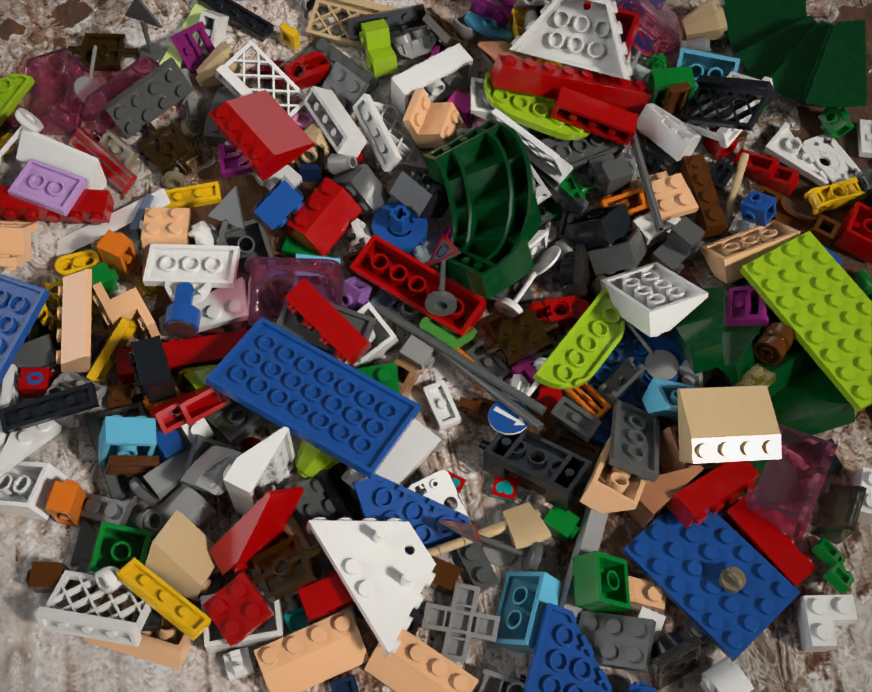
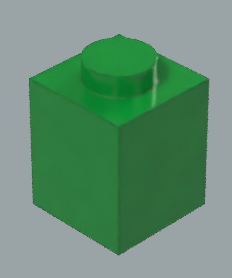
M106 262L89 268L92 269V286L101 282L107 294L119 289L116 283L119 277L114 268L109 269Z
M555 506L550 509L543 520L551 535L563 544H565L568 538L573 540L580 529L577 526L580 520L578 516L569 510L565 512Z

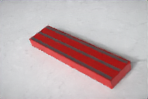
M77 128L68 145L98 158L106 179L121 193L127 194L137 176L83 128Z

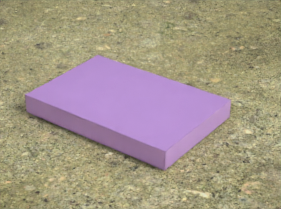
M30 158L7 192L10 196L67 216L88 185V181L84 177Z

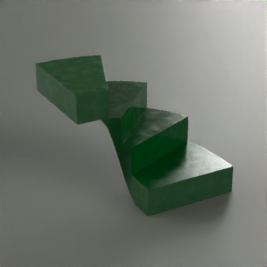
M721 0L728 30L724 31L727 34L725 39L732 55L740 58V67L750 77L762 80L765 76L772 78L773 88L777 96L802 105L820 108L867 106L866 20L834 22L831 24L823 20L816 22L812 14L807 16L806 0Z
M493 119L423 155L430 179L445 184L452 220L451 242L461 252V254L446 260V277L486 299H490L507 289L534 268L528 243L537 233L542 223L536 199L537 187L524 143L515 129Z
M725 286L703 289L708 292V298L670 330L671 335L694 374L718 367L726 374L732 386L767 385L781 433V445L855 422V410L821 368L816 365V362L796 338L779 364L773 366L766 365L756 358L753 353V347L767 327L763 328V325L727 326ZM752 307L751 314H758V308ZM767 309L768 325L774 323L773 311Z

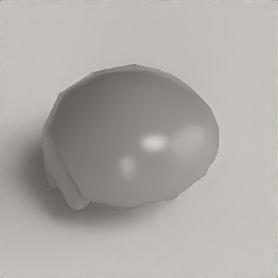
M456 13L452 26L466 40L476 39L480 33L465 23L464 17L466 13L460 17Z

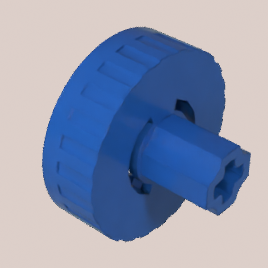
M391 202L382 206L375 213L372 220V235L379 236L407 254H413V250L417 246H424L426 243L428 232L427 218L418 217L402 202ZM390 231H391L393 234L398 235V236L405 235V234H407L408 232H410V233H409L408 235H406V236H403V237H397V236L392 235V234L390 233Z

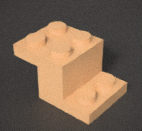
M423 88L415 89L402 120L418 148H438L457 138V129H467L453 102L431 103Z
M663 171L649 176L663 222L697 212L699 206L681 173L669 176L667 171ZM641 178L632 181L629 188H633V190L642 188L647 201ZM649 205L648 208L643 213H641L642 215L650 212Z
M145 208L141 234L144 253L142 276H144L150 244L191 245L190 236H188L191 216L190 208Z
M0 220V267H2V270H16L17 267L24 266V263L32 260L31 233L38 231V222Z
M101 282L92 286L96 293L92 297L111 334L123 317L138 323V327L132 336L143 332L146 339L160 335L157 325L136 287L110 299Z

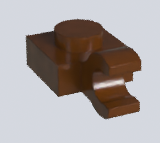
M131 383L108 386L107 388L108 408L110 411L132 405L137 400H144L137 386L133 388Z

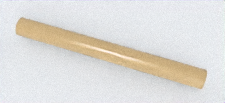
M741 153L726 202L724 215L728 224L725 230L728 229L749 159V154Z

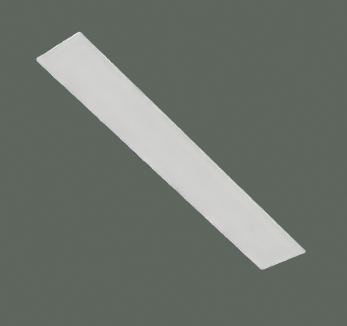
M164 188L150 194L154 196L150 208H163L171 203ZM143 198L111 213L110 223H102L100 225L91 223L59 239L56 253L57 259L105 235L108 229L114 232L132 223Z

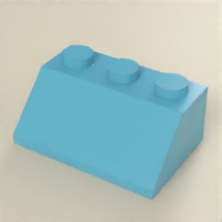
M679 46L674 67H692L696 84L695 92L699 86L696 82L699 75L727 77L731 71L737 73L740 58Z
M653 377L642 397V401L648 414L678 420L677 389L702 387Z
M507 571L496 616L501 617L496 643H489L532 655L545 604L552 603L558 606L563 583L546 572Z

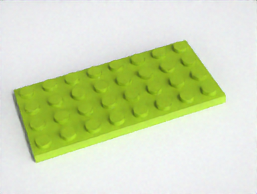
M808 231L742 266L740 269L741 274L781 322L793 331L796 340L857 413L871 405L872 301L816 237Z

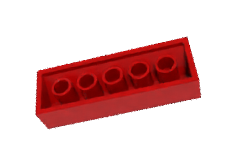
M373 234L349 267V270L460 337L471 331L486 311L485 299L450 278L445 277V291L455 296L457 308L454 313L447 316H436L429 313L425 308V299L431 292L439 290L440 273Z

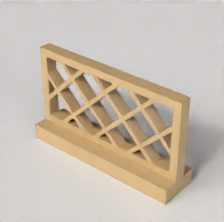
M316 0L305 33L308 36L323 37L331 42L365 50L364 44H361L360 40H350L348 31L346 32L342 26L347 23L346 18L339 21L336 14L345 12L348 15L347 18L392 10L394 7L367 0ZM319 6L328 8L329 12L320 16L318 8ZM333 16L336 23L327 27L323 20ZM319 22L324 27L320 31L312 30L313 25ZM340 27L343 34L339 36L332 35L330 31Z

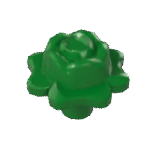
M662 52L658 53V55L652 54L651 58L646 62L647 68L650 70L652 68L670 67L668 64L669 58L664 56Z

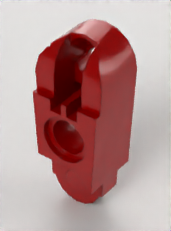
M314 51L288 63L282 71L303 90L325 80L332 69V64L322 53ZM275 79V89L287 90V83L284 80Z
M575 295L551 298L531 303L526 312L534 310L536 316L543 324L556 319L559 328L552 330L555 331L572 327V324L576 323L588 309L590 303L584 299L575 298ZM555 312H561L564 315H558Z

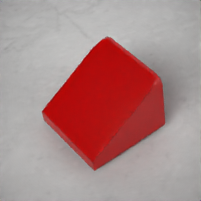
M540 385L537 402L547 407L544 413L550 414L562 398L563 389Z

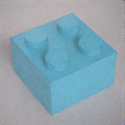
M105 416L98 438L99 466L106 465L109 455L152 456L157 445L156 419L146 416Z

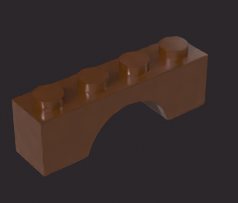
M704 155L683 156L678 173L682 174L699 206L696 212L695 224L705 231L702 240L719 238L722 236L728 223Z
M762 185L759 190L760 193L776 198V214L770 221L776 220L800 231L801 235L810 231L826 248L829 246L841 223L823 214L814 217L796 214L784 204L782 194Z

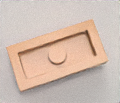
M628 576L630 604L661 612L665 610L667 596L659 587L651 581Z

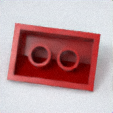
M326 177L304 202L303 206L287 222L289 236L316 254L326 256L351 226V222L356 220L362 213V209L342 186Z

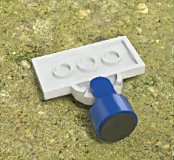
M150 244L143 283L145 286H165L169 298L174 302L166 309L163 327L167 333L178 338H191L198 334L201 311L193 305L202 302L209 295L212 288H235L240 257L239 246Z

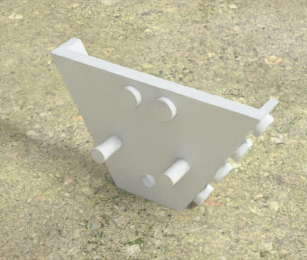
M554 0L551 5L547 4L543 7L539 18L536 21L533 19L526 26L525 29L527 31L522 36L518 35L511 44L513 46L509 49L630 81V76L633 75L631 64L627 63L625 58L628 50L626 43L621 41L620 34H623L621 22L616 20L615 13H618V8L615 0ZM586 2L591 3V8L589 10L584 9V4Z
M316 517L308 520L305 529L309 534H314L378 639L384 649L382 656L386 659L389 653L394 655L402 641L398 639L401 630L406 632L413 620V617L409 616L413 607L418 609L425 597L421 594L424 586L429 588L436 575L432 572L436 563L410 522L402 521L398 518H391L387 521H377L375 518L352 521L351 518L346 517L337 520Z

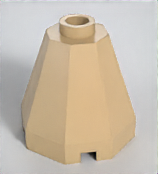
M707 0L682 18L678 26L680 37H684L685 40L704 36L705 38H710V40L726 38L727 34L724 31H727L728 27L723 8H718L716 5L720 3L719 0Z
M226 40L218 44L196 70L198 75L195 77L201 87L205 86L207 90L225 87L215 75L216 69L234 56ZM233 63L229 67L233 73L243 74L240 64Z
M315 121L303 130L315 145L291 162L292 164L296 162L299 170L301 163H320L323 171L325 159L331 154V143Z

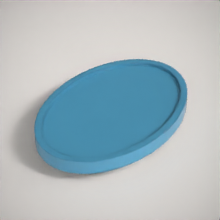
M467 13L464 17V21L469 27L489 38L499 41H510L513 36L512 31L508 27L499 25L492 18H484L476 13Z

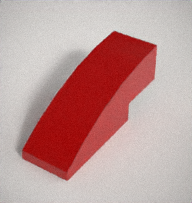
M745 149L739 150L732 161L735 164V168L738 166L741 153L749 154V159L744 175L778 193L787 196L792 194L799 183L798 170L779 165V159Z
M207 385L150 409L149 412L152 418L156 419L158 431L165 435L184 424L191 425L227 406L231 401L229 397Z

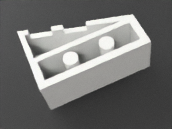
M655 103L646 104L638 118L636 127L639 129V133L650 138L676 161L682 160L683 156L692 155L703 137L702 134Z

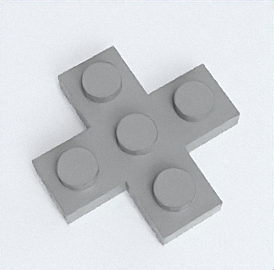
M456 582L451 607L426 602L421 628L446 633L442 655L450 661L467 663L471 638L492 643L497 641L501 617L476 612L481 589L479 586Z

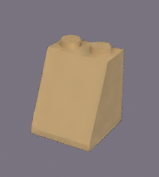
M176 510L152 541L145 566L181 595L197 602L202 593L205 595L208 593L213 583L211 580L213 576L217 578L221 573L209 552L215 544L184 514Z

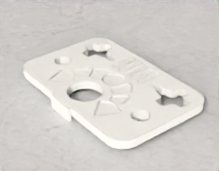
M824 133L802 143L815 159L814 165L818 170H823L832 184L855 177L861 172L830 134ZM824 138L831 141L830 145L823 143ZM819 159H826L829 162V166L821 164ZM849 169L855 170V176L852 173L849 174L847 171Z
M439 470L408 486V489L415 492L416 486H419L421 489L425 488L424 496L443 505L446 498L454 497L457 501L454 510L467 515L460 493H457L453 481L446 470Z

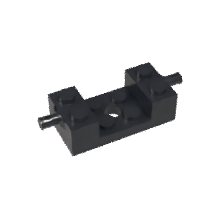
M526 429L515 435L498 433L491 443L482 439L479 444V448L484 450V471L502 480L511 471L545 488V502L567 512L574 501L582 497L584 487L590 478L592 461ZM540 457L543 461L535 462L532 458Z

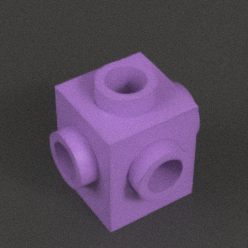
M353 276L344 280L339 286L335 303L357 312L369 302L368 298L373 287L359 277Z

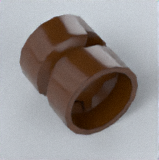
M771 323L755 343L753 353L760 362L771 366L777 365L794 343L795 334L783 323Z

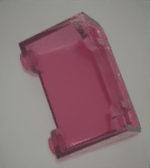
M615 0L617 8L640 14V28L653 38L650 46L654 49L650 56L652 54L658 55L660 52L664 56H668L680 48L683 38L679 18L661 0Z
M66 47L27 59L25 75L33 77L35 81L29 112L36 116L44 126L43 130L39 133L73 135L78 127L81 128L85 104L75 95L74 82L79 77H88L89 69ZM14 114L11 126L18 130L21 124L17 121Z
M141 57L92 92L86 98L82 111L84 125L101 139L107 129L111 130V128L115 127L114 121L105 110L108 102L160 64L150 57Z
M253 257L249 259L248 326H253L261 317L268 321L271 318H279L286 301L284 297L303 278L328 302L342 306L344 276L339 262L332 259Z
M781 424L779 429L781 433L782 459L767 460L758 484L754 489L749 488L745 502L749 503L748 508L791 538L802 542L838 444Z

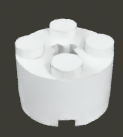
M725 657L701 674V682L699 683L703 692H751L754 687L736 663L732 666L728 663L731 660L729 657Z

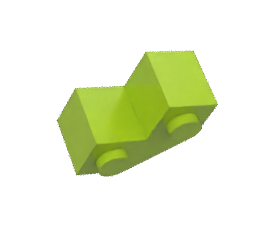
M380 19L361 23L362 31L359 32L361 44H364L366 50L368 71H372L375 78L398 73L396 54L391 47L389 27L386 21Z

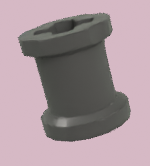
M866 169L855 177L867 196H871L872 169Z

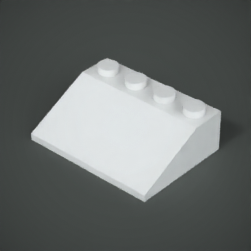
M658 262L600 280L601 291L604 287L607 288L610 294L609 298L613 306L619 311L620 317L649 337H657L661 333L670 331L708 298V292Z
M284 426L238 456L233 464H229L223 473V481L236 512L245 515L268 491L279 490L284 486L296 465L289 428Z

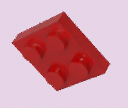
M245 572L239 574L202 605L230 647H235L275 614Z

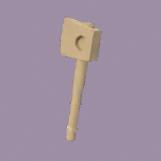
M529 502L502 511L503 521L478 530L480 535L488 538L508 531L516 549L532 546L534 542L540 543L552 536L542 520L539 510L537 508L534 509ZM461 535L459 538L427 549V551L433 558L463 546L466 547V545L474 542Z

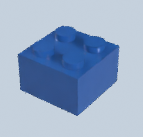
M284 175L255 205L254 213L272 230L276 227L280 229L289 220V213L291 211L296 213L303 206V193Z

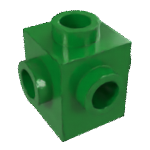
M825 108L822 114L818 116L822 122L820 124L821 129L837 140L855 127L849 119L851 114L846 108Z

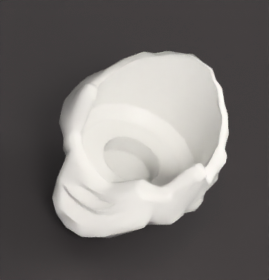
M200 221L192 225L191 231L188 232V236L195 240L196 245L217 244L218 230L213 224L206 221Z

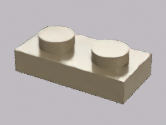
M107 129L99 141L104 148L129 170L140 155L112 130Z

